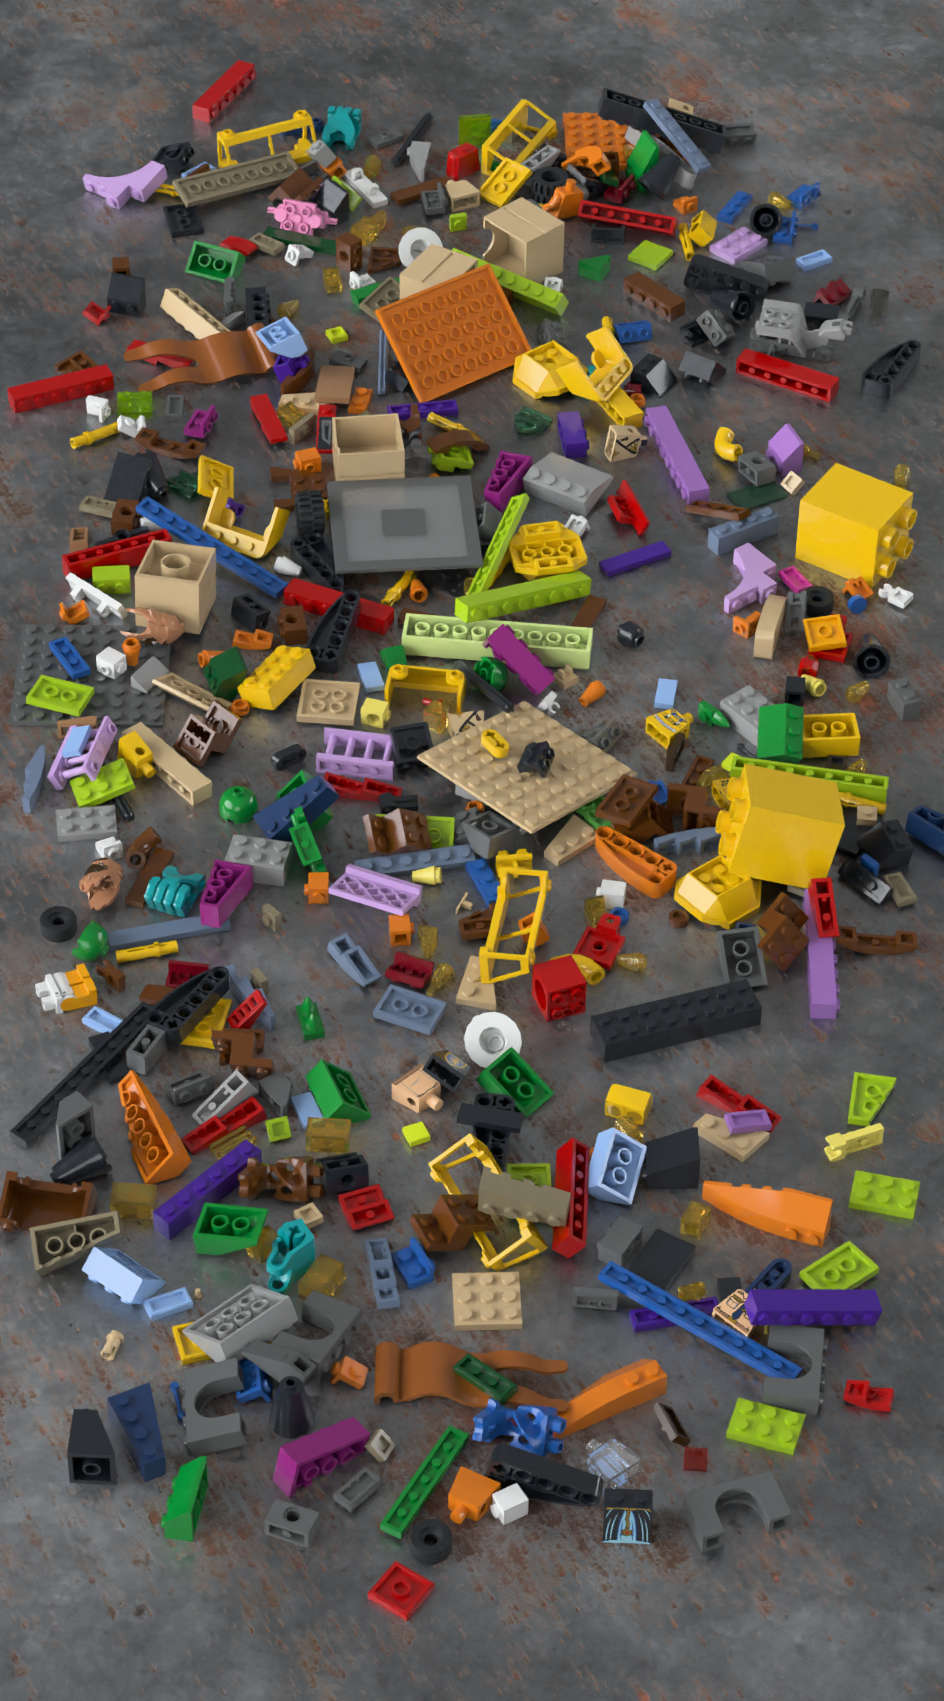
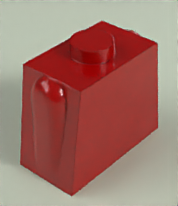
M466 142L448 152L446 175L453 180L459 181L480 170L478 148Z

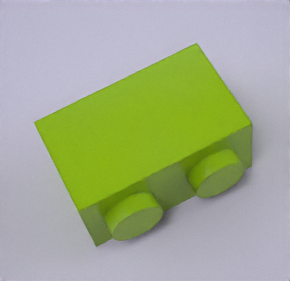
M129 565L92 567L93 587L106 595L131 593Z

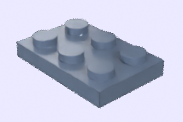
M390 984L375 1007L373 1017L431 1035L447 1010V1002Z

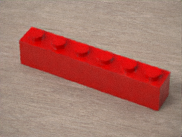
M238 60L192 105L193 119L210 123L255 79V64Z
M585 200L580 201L577 215L581 220L618 227L625 225V228L676 237L679 223L676 217Z
M745 348L736 361V373L813 398L830 403L838 393L839 377Z
M107 364L9 387L7 388L8 401L16 414L114 390V377Z
M165 528L62 555L63 573L66 577L71 572L83 580L93 577L92 567L129 565V568L141 564L152 540L172 542V538Z
M293 578L284 589V605L290 607L302 605L303 611L323 616L328 608L344 593ZM360 598L362 608L356 627L385 635L394 623V608Z
M574 1137L556 1150L555 1188L570 1192L571 1201L566 1226H553L552 1249L568 1259L586 1246L590 1147Z

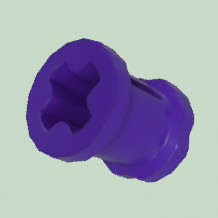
M228 497L225 507L231 509L235 513V518L239 519L245 511V506L242 503L234 502L232 498Z

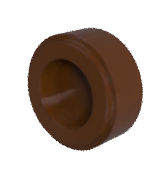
M676 909L669 913L668 923L670 926L680 929L688 925L689 915L686 911Z

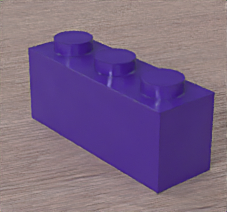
M579 411L559 412L557 428L565 458L586 457V450H589V439H587L584 420L580 418Z

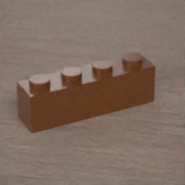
M639 271L624 279V294L669 322L685 314L684 299Z

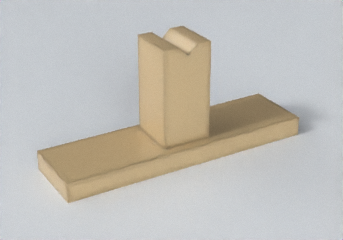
M468 892L465 893L457 906L455 914H458L461 907L469 910L473 907V903L466 901Z

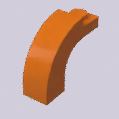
M597 146L583 147L575 151L574 156L561 163V167L565 171H567L568 164L590 167L597 177L611 169L609 159Z

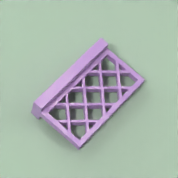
M348 864L345 873L329 887L328 893L403 916L412 906L418 907L420 905L423 886Z

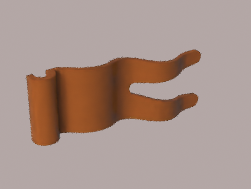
M256 323L248 327L246 331L220 332L194 341L175 339L155 340L126 351L124 359L127 362L155 356L172 355L194 360L198 363L197 367L171 369L150 381L140 384L138 387L139 393L146 395L176 383L207 385L241 375L269 373L278 355L277 353L270 352L256 335V331L264 328L263 323Z
M382 1342L375 1348L374 1403L379 1404L380 1399L385 1396L391 1397L393 1403L411 1401L423 1396L436 1395L450 1398L467 1406L486 1408L491 1397L453 1371V1366L467 1353H470L497 1372L507 1369H524L543 1375L563 1374L567 1372L568 1364L564 1360H545L514 1350H500L480 1354L468 1352L444 1342H423L400 1349L399 1345L394 1342ZM517 1385L518 1391L505 1403L519 1406L537 1405L554 1407L558 1409L557 1414H565L569 1410L567 1401L546 1398Z

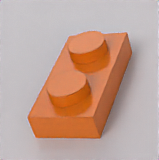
M356 387L348 406V413L361 414L367 411L373 396V389Z

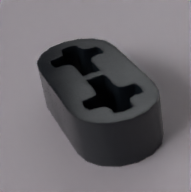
M294 744L275 753L271 758V764L278 771H282L303 761L307 752L300 744Z

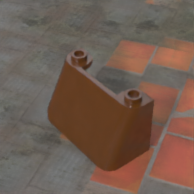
M7 1171L0 1200L1 1229L7 1232H14L15 1229L30 1231L29 1228L91 1216L98 1191L94 1184L82 1181L81 1187H79L77 1183L66 1185L32 1180L29 1176H26V1178L18 1177V1172Z

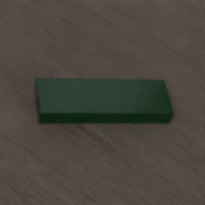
M467 1353L453 1366L454 1373L502 1405L518 1391V1386L470 1353Z

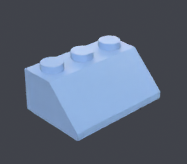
M287 317L256 331V335L270 352L294 358L302 356L307 351L300 332Z
M615 1128L598 1133L589 1165L588 1194L598 1200L631 1205L647 1146Z
M94 1246L82 1268L88 1274L90 1280L105 1285L104 1289L106 1291L121 1296L120 1300L128 1305L143 1304V1300L149 1299L166 1283L165 1280L115 1248Z

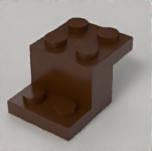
M299 167L268 196V199L271 202L276 198L278 200L281 199L282 202L285 198L307 202L321 188L320 184L324 180L319 176L313 181Z
M213 700L205 717L194 714L189 715L173 748L195 765L203 767L211 750L226 754L243 719L220 702Z
M669 783L667 809L671 812V816L683 817L682 831L716 827L718 814L724 808L707 806L708 788Z
M654 799L651 800L631 828L611 822L614 830L639 844L644 843L655 834L661 837L674 833L671 812Z
M398 808L382 817L371 814L363 816L370 854L388 856L432 849L431 837L427 826L428 822L423 813Z
M781 892L756 923L766 933L757 947L784 972L810 941L800 931L809 918L787 894Z
M212 1030L211 1039L215 1050L222 1054L231 1053L230 1067L232 1073L237 1069L247 1080L249 1077L260 1081L276 1072L273 1059L257 1058L258 1044L254 1033Z
M477 1194L440 1195L431 1214L411 1215L409 1222L427 1252L464 1251L474 1231L493 1230L495 1223L491 1216L483 1211H478L479 1196Z

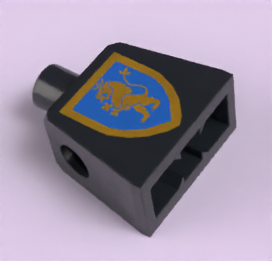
M442 1050L432 1053L422 1071L453 1093H456L467 1076L470 1066L450 1051Z

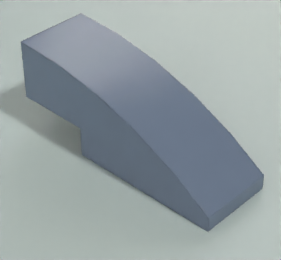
M347 933L329 941L328 952L357 983L365 987L381 979L382 976L360 945L355 946Z

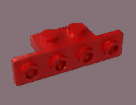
M623 480L616 491L617 496L609 495L607 502L619 523L633 525L638 535L643 536L649 527L650 521L628 481Z

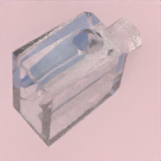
M592 1439L586 1445V1449L590 1452L588 1455V1470L590 1473L603 1479V1491H605V1488L617 1489L641 1473L642 1458L616 1439H610L604 1444H601L597 1439Z

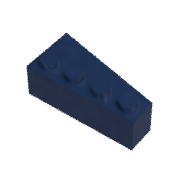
M317 775L253 815V818L268 839L292 842L293 839L289 828L294 827L291 815L295 813V808L302 807L308 825H310L340 796L329 782L320 775Z
M919 805L908 813L905 832L944 855V814Z
M150 1382L108 1397V1415L144 1482L165 1475V1454Z

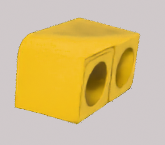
M702 210L692 219L688 237L701 248L714 238L717 221L705 210Z
M612 1084L605 1100V1115L644 1125L652 1108L653 1094L650 1098L651 1093L619 1084Z

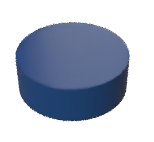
M854 595L848 601V608L854 614L863 612L867 607V601L862 595Z
M616 907L610 910V914L621 917L620 926H624L629 922V912L625 908Z

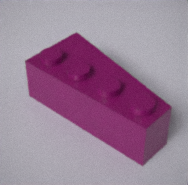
M500 450L499 459L496 460L495 469L492 470V476L489 478L484 490L485 502L488 501L502 513L508 506L511 498L516 496L524 487L523 478L531 466H533L532 456Z
M502 624L483 642L482 646L486 649L490 647L493 656L501 661L504 660L506 668L514 675L518 674L519 681L537 697L555 680L553 677L554 673L549 667H544L540 663L541 659L535 653L531 654L527 649V644L522 639L518 640L514 636L515 632L510 626Z
M215 859L214 868L211 869V876L207 881V888L204 889L200 901L202 925L212 928H220L252 889V866Z
M353 1416L327 1428H322L310 1435H305L293 1442L285 1443L280 1447L272 1481L290 1498L296 1494L295 1490L302 1485L304 1488L312 1485V1479L318 1475L323 1474L326 1476L332 1472L338 1463L344 1465L367 1450L365 1445L370 1438V1433Z

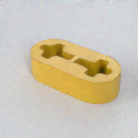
M486 729L482 732L481 743L497 758L507 757L509 743L496 730Z

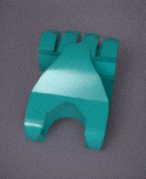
M329 106L327 111L328 123L323 130L322 142L330 148L333 142L343 141L346 143V150H353L361 132L362 110L343 106Z
M169 865L162 872V876L165 877L162 881L160 877L154 876L149 881L144 899L149 908L186 918L197 898L204 891L206 875L195 873L194 875L183 876L177 872L179 867Z
M301 1218L285 1222L278 1229V1237L272 1242V1252L266 1263L267 1272L271 1273L267 1282V1289L283 1295H287L293 1284L315 1267L316 1245L314 1234L311 1233ZM277 1281H281L284 1284L282 1288H274Z

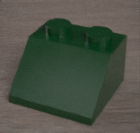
M234 646L211 658L208 666L205 667L204 676L214 697L235 700L239 692L237 687L243 683L248 672L239 647Z

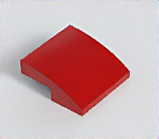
M380 1184L338 1195V1202L352 1231L395 1219L388 1199H385Z

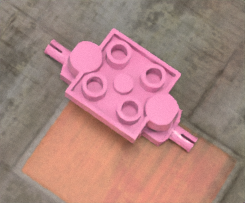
M285 198L283 203H280L277 208L268 206L267 213L275 214V219L281 222L280 229L313 236L314 229H325L328 224L335 226L338 224V219L329 218L328 212L316 208L317 204Z

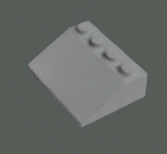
M551 452L531 466L523 478L525 493L587 517L612 481L613 476Z
M250 1284L182 1331L184 1335L215 1362L236 1357L239 1361L245 1357L241 1354L242 1351L253 1340L265 1343L273 1340L274 1336L280 1333L281 1330L289 1329L298 1320L289 1296Z

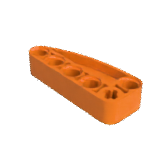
M601 826L596 829L595 848L606 864L631 886L645 895L656 899L665 895L675 886L677 865L674 862L608 826Z

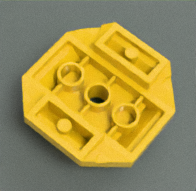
M553 340L515 357L513 383L534 399L542 398V396H558L569 391L556 369L575 360L580 363L586 374L587 367L575 355Z
M559 521L521 525L518 533L513 536L508 546V553L515 573H521L529 581L574 572L587 564V556L580 536L572 530L565 528Z
M719 855L677 879L674 900L699 921L711 925H720L721 928L730 930L736 926L737 921L744 922L759 913L762 881L756 878L728 873L726 857Z

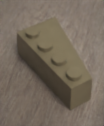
M484 1166L479 1185L478 1211H483L490 1215H504L512 1219H526L529 1222L548 1223L551 1226H566L571 1201L570 1192L544 1184L538 1187L531 1180L525 1178L522 1181L510 1178L511 1174L502 1172L499 1175L491 1172L492 1168Z
M118 1211L29 1228L35 1271L40 1277L89 1255L94 1246L107 1247L125 1238L122 1217Z

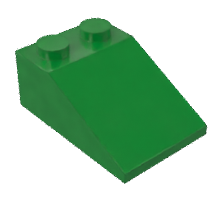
M646 130L642 132L625 169L627 178L631 174L635 175L636 189L639 192L647 191V189L638 180L658 162L659 146Z
M512 1046L485 1068L475 1079L487 1093L513 1097L515 1100V1112L525 1113L524 1119L554 1094Z
M204 1203L193 1233L196 1252L198 1254L218 1256L256 1246L269 1213L268 1209Z

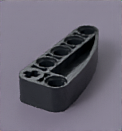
M701 254L692 256L683 282L687 288L709 295L715 290L748 291L754 295L753 299L765 297L769 287V280L763 276Z
M909 340L878 357L863 372L861 391L882 399L892 397L919 361L920 342Z
M311 532L291 540L290 558L294 563L303 567L302 572L313 584L344 593V575L335 574L333 549L320 533Z
M348 590L328 608L313 630L306 649H310L316 666L314 670L335 673L340 670L362 608L358 591Z
M217 966L179 985L147 1013L146 1023L165 1031L166 1044L172 1046L179 1045L230 989L228 969L223 966Z
M480 1093L474 1099V1105L515 1112V1100L509 1095ZM473 1126L472 1135L488 1147L502 1172H505L512 1133ZM475 1157L479 1172L482 1176L484 1165L482 1161Z
M498 1444L495 1446L485 1473V1477L501 1483L500 1490L517 1483L529 1499L572 1506L598 1505L604 1485L603 1479L595 1474L508 1444Z

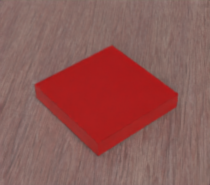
M395 1561L368 1592V1598L407 1621L435 1589V1583Z

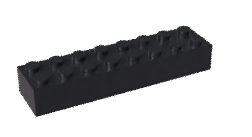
M604 87L598 103V116L606 121L612 120L619 125H629L635 130H646L651 135H661L662 138L669 140L644 109L643 104L646 100ZM664 106L698 149L702 148L706 149L709 153L720 154L726 138L725 125Z
M744 979L593 1015L590 1019V1035L603 1061L608 1062L761 1025L762 1006L748 980Z

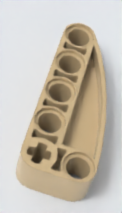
M769 594L756 628L753 657L773 659L786 614L787 597Z

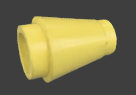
M806 674L801 676L806 677L805 689L812 696L820 697L826 692L827 686L824 680Z
M435 865L412 871L413 883L429 885L442 883L441 867H436Z

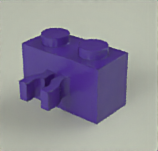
M308 354L294 358L278 355L273 369L280 384L288 375L295 376L301 368L308 366L307 362H310Z

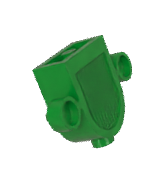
M302 807L295 808V813L291 815L294 827L289 828V832L303 867L310 866L312 872H327Z

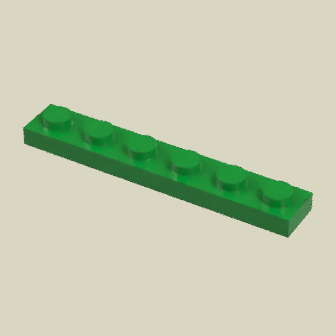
M450 1425L446 1428L380 1523V1530L399 1539L403 1537L469 1441L468 1433Z

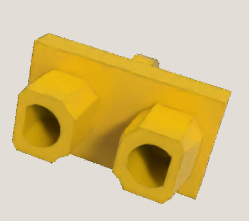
M518 849L516 854L511 855L506 850L498 851L496 856V874L499 873L500 867L532 870V853H528L526 849ZM513 874V878H518V874Z

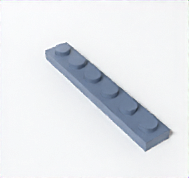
M657 98L645 101L643 104L644 109L695 172L700 173L710 170L711 164L662 103Z
M464 844L354 860V865L392 877L412 874V871L435 865L436 867H441V869L466 866L467 862L476 859L471 845Z

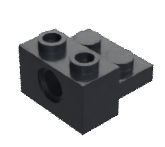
M357 1152L315 1159L316 1163L324 1165L321 1184H323L327 1195H337L341 1192L369 1187L368 1163L362 1154L358 1155Z

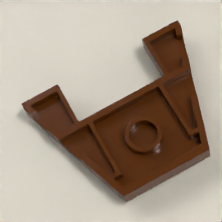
M270 467L271 482L290 481L292 499H274V510L275 507L288 509L290 512L295 511L294 499L296 492L319 490L323 499L327 500L325 474Z

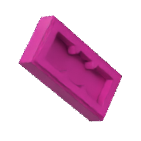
M795 566L778 571V577L795 593H801L804 589L813 586Z

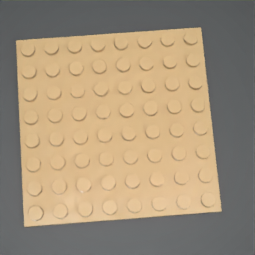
M526 701L515 705L513 708L514 712L506 713L503 711L419 754L417 759L530 834L606 794L613 788L622 774L634 778L637 777V772ZM484 730H496L509 743L507 757L497 758L483 746L481 736ZM548 741L549 746L554 750L555 758L547 776L541 778L538 769L520 773L517 765L526 745L532 742Z

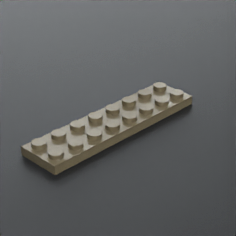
M286 151L173 180L172 185L185 206L191 207L281 184L292 175L293 171L298 169V166L289 152Z

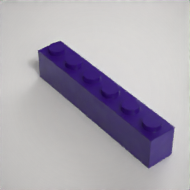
M244 1140L153 1211L154 1230L170 1241L200 1217L204 1203L217 1204L240 1186L238 1174L247 1167L248 1157H254L258 1159V1162L262 1163L261 1150L248 1140Z
M751 1289L744 1303L750 1324L762 1326L876 1325L883 1311L876 1290Z

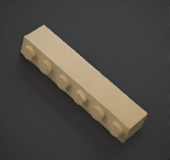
M179 288L165 289L160 307L166 311V314L171 315L176 322L182 324L187 331L194 334L195 338L202 339L216 333L230 331Z
M139 722L122 731V737L134 730L138 733L153 753L152 766L156 770L155 774L192 806L212 797L213 785L211 780L205 777L198 768L193 767L185 757L179 755L173 747L166 744L161 737L153 733L149 727Z

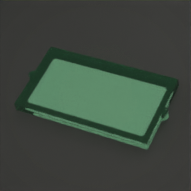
M773 481L758 487L753 484L729 492L727 497L733 502V505L751 510L786 498L787 494L781 489V486Z

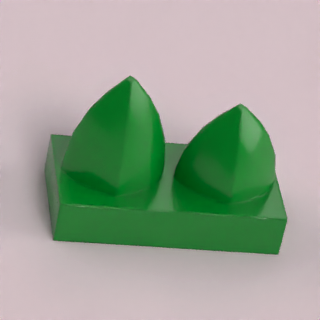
M307 996L302 1005L296 1006V1014L304 1041L324 1038L325 1030L316 1002L313 1003L310 997Z

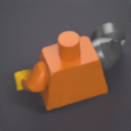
M567 179L566 186L557 187L548 203L538 205L558 219L577 216L580 201H586L589 192L585 186H582L580 183L576 184V180Z

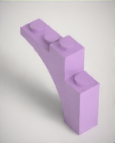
M151 161L143 168L123 176L98 177L86 173L83 176L85 188L89 192L105 197L109 206L121 209L131 197L145 202L168 177L164 165Z
M750 543L734 549L733 564L740 570L743 580L734 591L725 596L724 611L727 614L739 610L754 601H758L761 604L765 603L769 594L776 595L777 583L774 581L776 579L777 565Z

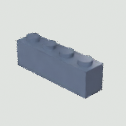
M766 507L751 513L750 516L740 521L731 520L710 528L708 532V547L719 556L746 543L751 544L778 533L779 515L770 507Z

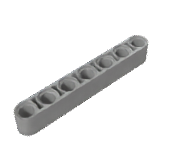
M628 125L625 138L635 146L645 130H635ZM649 134L659 146L658 162L667 154L671 155L673 153L678 156L655 135ZM678 156L681 164L673 180L680 186L690 189L693 187L697 173L686 161Z

